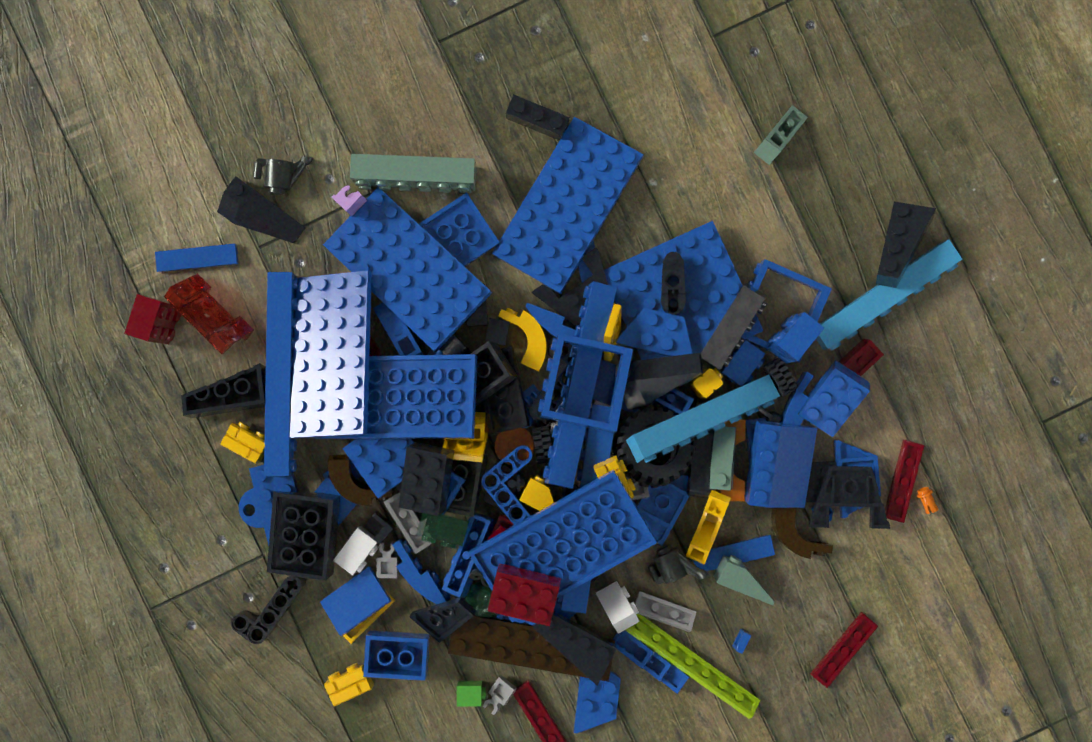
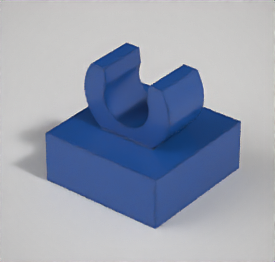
M534 384L523 392L527 409L530 408L540 393Z

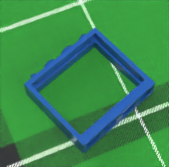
M766 259L761 261V263H757L753 274H756L753 282H748L749 285L757 290L767 269L817 290L818 293L808 315L818 322L832 288ZM755 336L745 339L751 344L770 352L766 349L770 345L767 341Z
M559 333L557 338H553L551 350L554 351L553 358H549L546 370L550 371L548 379H544L542 391H545L544 400L540 399L538 412H541L540 417L611 433L617 432L633 349ZM564 342L621 355L607 423L549 411Z

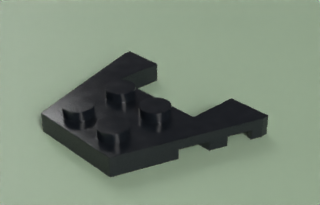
M597 247L582 258L593 275L558 299L553 290L544 284L532 291L533 295L576 327L577 325L580 326L581 318L579 317V311L581 306H584L586 298H583L585 287L589 286L593 281L608 285Z
M828 466L809 521V527L829 528V507L845 506L870 507L869 528L890 529V523L887 521L884 504H882L879 496V489L872 467Z

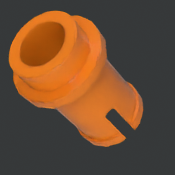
M929 487L917 490V498L921 499L926 514H930V511L934 513L939 510L932 496L933 491Z

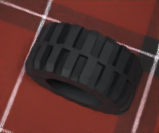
M658 406L654 409L646 407L642 411L634 412L617 430L618 434L614 438L616 445L613 448V454H617L619 461L623 459L627 471L624 473L630 476L633 483L637 481L640 482L639 486L646 487L649 485L651 488H657L661 485L665 486L683 475L688 470V466L692 464L694 458L691 455L695 453V446L691 443L682 447L679 444L673 446L675 450L670 452V458L665 464L653 465L645 463L644 460L637 463L626 442L632 435L674 417V411L670 409L663 411V407Z

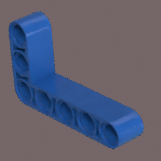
M520 445L489 469L481 480L485 490L514 525L532 516L505 483L506 480L532 459V451L526 445ZM520 449H526L529 452V457L526 460L518 458L517 452ZM504 462L512 464L513 470L510 473L502 471L501 465ZM488 475H493L496 477L497 483L489 486L486 484L485 478ZM501 491H506L509 493L510 499L502 502L499 500L498 494ZM515 507H519L523 511L522 516L519 518H515L511 514V510Z

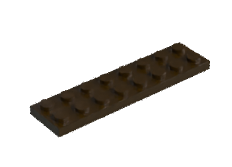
M474 615L451 633L448 654L588 678L533 628V625ZM605 638V639H607V640H609V641L615 643V639ZM612 659L601 678L602 681L609 682Z

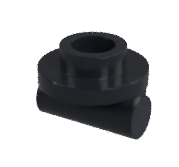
M517 472V479L510 478L508 486L510 488L517 486V493H521V489H525V476H521V473Z

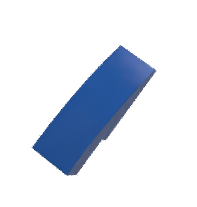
M530 303L526 304L528 312L550 335L557 338L559 333L574 336V329L562 325L565 317Z

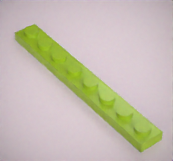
M636 614L640 622L625 631L748 719L754 716L760 703L757 697L644 616Z

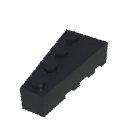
M894 201L877 273V285L897 288L909 262L934 218L936 208Z
M745 283L701 352V358L718 369H721L723 365L727 367L733 358L730 355L734 348L739 349L744 341V338L741 336L745 330L750 332L756 321L753 320V317L756 313L761 314L767 305L764 302L767 295Z
M259 363L250 369L242 370L228 378H222L213 384L205 385L181 395L183 416L197 418L265 407L266 367Z
M553 611L550 627L534 623L533 628L598 686L617 649L615 643Z

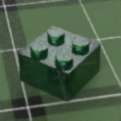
M422 513L417 536H421V541L436 544V541L441 542L440 546L456 549V546H463L469 522L442 514L434 516Z

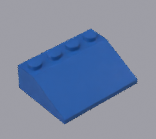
M756 420L745 488V501L748 505L769 508H805L817 427Z

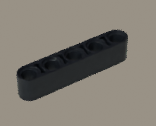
M695 398L693 408L713 399ZM713 428L708 430V435L697 439L695 436L694 441L691 443L695 446V453L691 455L694 459L692 464L689 465L687 496L709 498L710 470L715 432Z

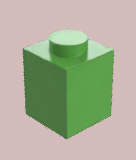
M458 681L457 707L482 706V700H486V687H482V681Z

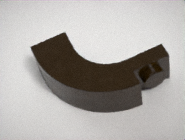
M347 454L329 455L328 471L331 482L338 493L345 499L355 504L372 506L373 498L387 500L388 497H392L393 490L391 489L381 498H377L368 484L357 480L351 471L350 459Z
M772 508L771 522L773 530L779 541L787 549L808 559H811L812 551L814 555L825 556L826 553L832 554L833 545L825 542L805 540L798 534L795 527L797 508Z

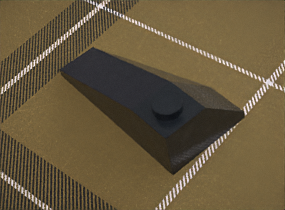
M237 176L234 177L223 192L217 210L219 214L235 225L293 244L306 228Z
M693 353L631 361L623 397L627 409L633 410L649 406L657 398L668 395L669 391L677 386H683L703 374L701 354ZM615 365L616 377L619 365Z

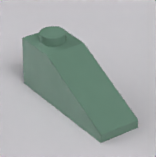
M792 105L754 153L770 165L808 117Z
M723 427L714 432L710 489H733L736 427Z
M723 555L713 576L717 584L770 605L774 604L770 594L745 567L741 559L733 555L730 557Z

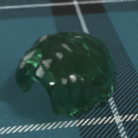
M476 582L471 585V592L467 594L465 601L477 610L474 615L482 618H491L497 615V613L488 611L492 594L491 588L485 587L482 582Z

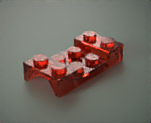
M198 273L170 286L164 298L221 355L241 339L244 341L248 340L254 331L241 316L233 318L208 293L212 287Z

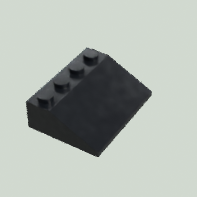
M273 492L267 562L268 573L325 581L334 574L335 562L333 560L335 559L341 495L315 492Z

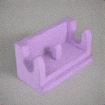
M345 186L337 195H333L332 198L347 213L353 216L367 200L358 191L346 197L345 193L350 189V186Z

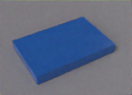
M368 567L324 598L320 603L338 634L343 636L392 600L373 569Z

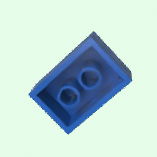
M806 312L796 313L794 316L791 315L780 325L782 330L770 337L768 340L770 345L766 349L780 358L785 364L797 362L823 331L824 327Z
M835 360L807 395L809 399L800 410L799 416L833 437L870 392V382Z
M370 630L366 635L363 677L425 681L428 675L430 635Z

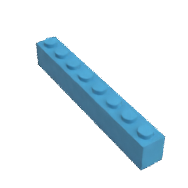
M948 239L941 242L908 264L897 288L877 285L821 322L820 324L824 329L816 338L823 350L830 348L831 351L841 345V340L854 337L858 334L857 330L862 326L867 328L875 322L874 318L879 315L880 317L887 315L892 311L890 308L895 304L899 306L908 300V295L911 293L914 295L925 289L923 285L928 282L932 284L942 278L940 274L944 271L949 273L957 268V263L962 258L951 241Z
M766 375L636 433L628 438L626 442L637 463L642 460L648 463L656 459V454L660 452L665 455L675 450L673 446L677 444L680 447L692 442L690 438L696 436L697 439L708 435V430L712 428L714 431L725 427V422L735 423L741 420V415L745 413L747 416L758 412V407L763 406L765 409L775 404L773 400L780 397L770 376Z

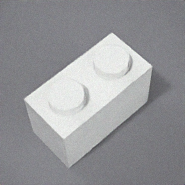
M359 526L333 561L351 575H354L357 571L360 573L367 564L365 559L368 555L373 556L379 548L378 542L374 540L375 536L362 526Z
M616 581L596 593L618 634L640 622L636 615L639 611L634 602L629 603L627 598L630 595L625 586L620 587Z

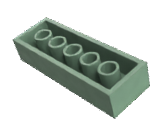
M351 154L350 179L356 186H359V189L363 190L379 187L381 190L388 191L393 187L399 188L400 191H411V188H419L421 192H431V189H439V192L443 193L459 190L460 193L467 192L469 194L471 191H476L477 165L475 158Z

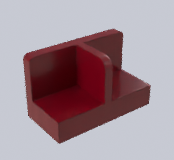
M864 338L838 362L859 376H862L884 354L871 340Z

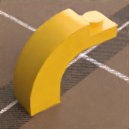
M507 308L506 311L501 309L498 317L519 327L527 336L528 346L521 364L539 372L546 356V338L540 324L532 315L524 310L521 316L518 317V312Z
M711 490L686 557L702 564L706 563L731 497Z

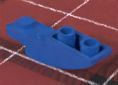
M384 303L373 308L400 356L423 355L406 324Z
M401 538L392 544L402 560L396 566L397 569L418 593L435 604L451 599L450 594L442 590L438 583L440 578L435 571L432 572L429 568L422 572L423 566L418 558L414 559L412 556V549L407 541H403Z

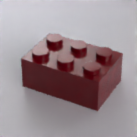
M137 294L124 334L148 342L169 345L175 336V324L181 317V306Z
M499 563L488 611L550 627L561 578Z

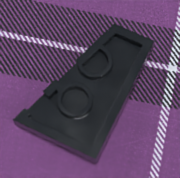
M460 597L413 611L409 617L440 643L472 618L477 610Z

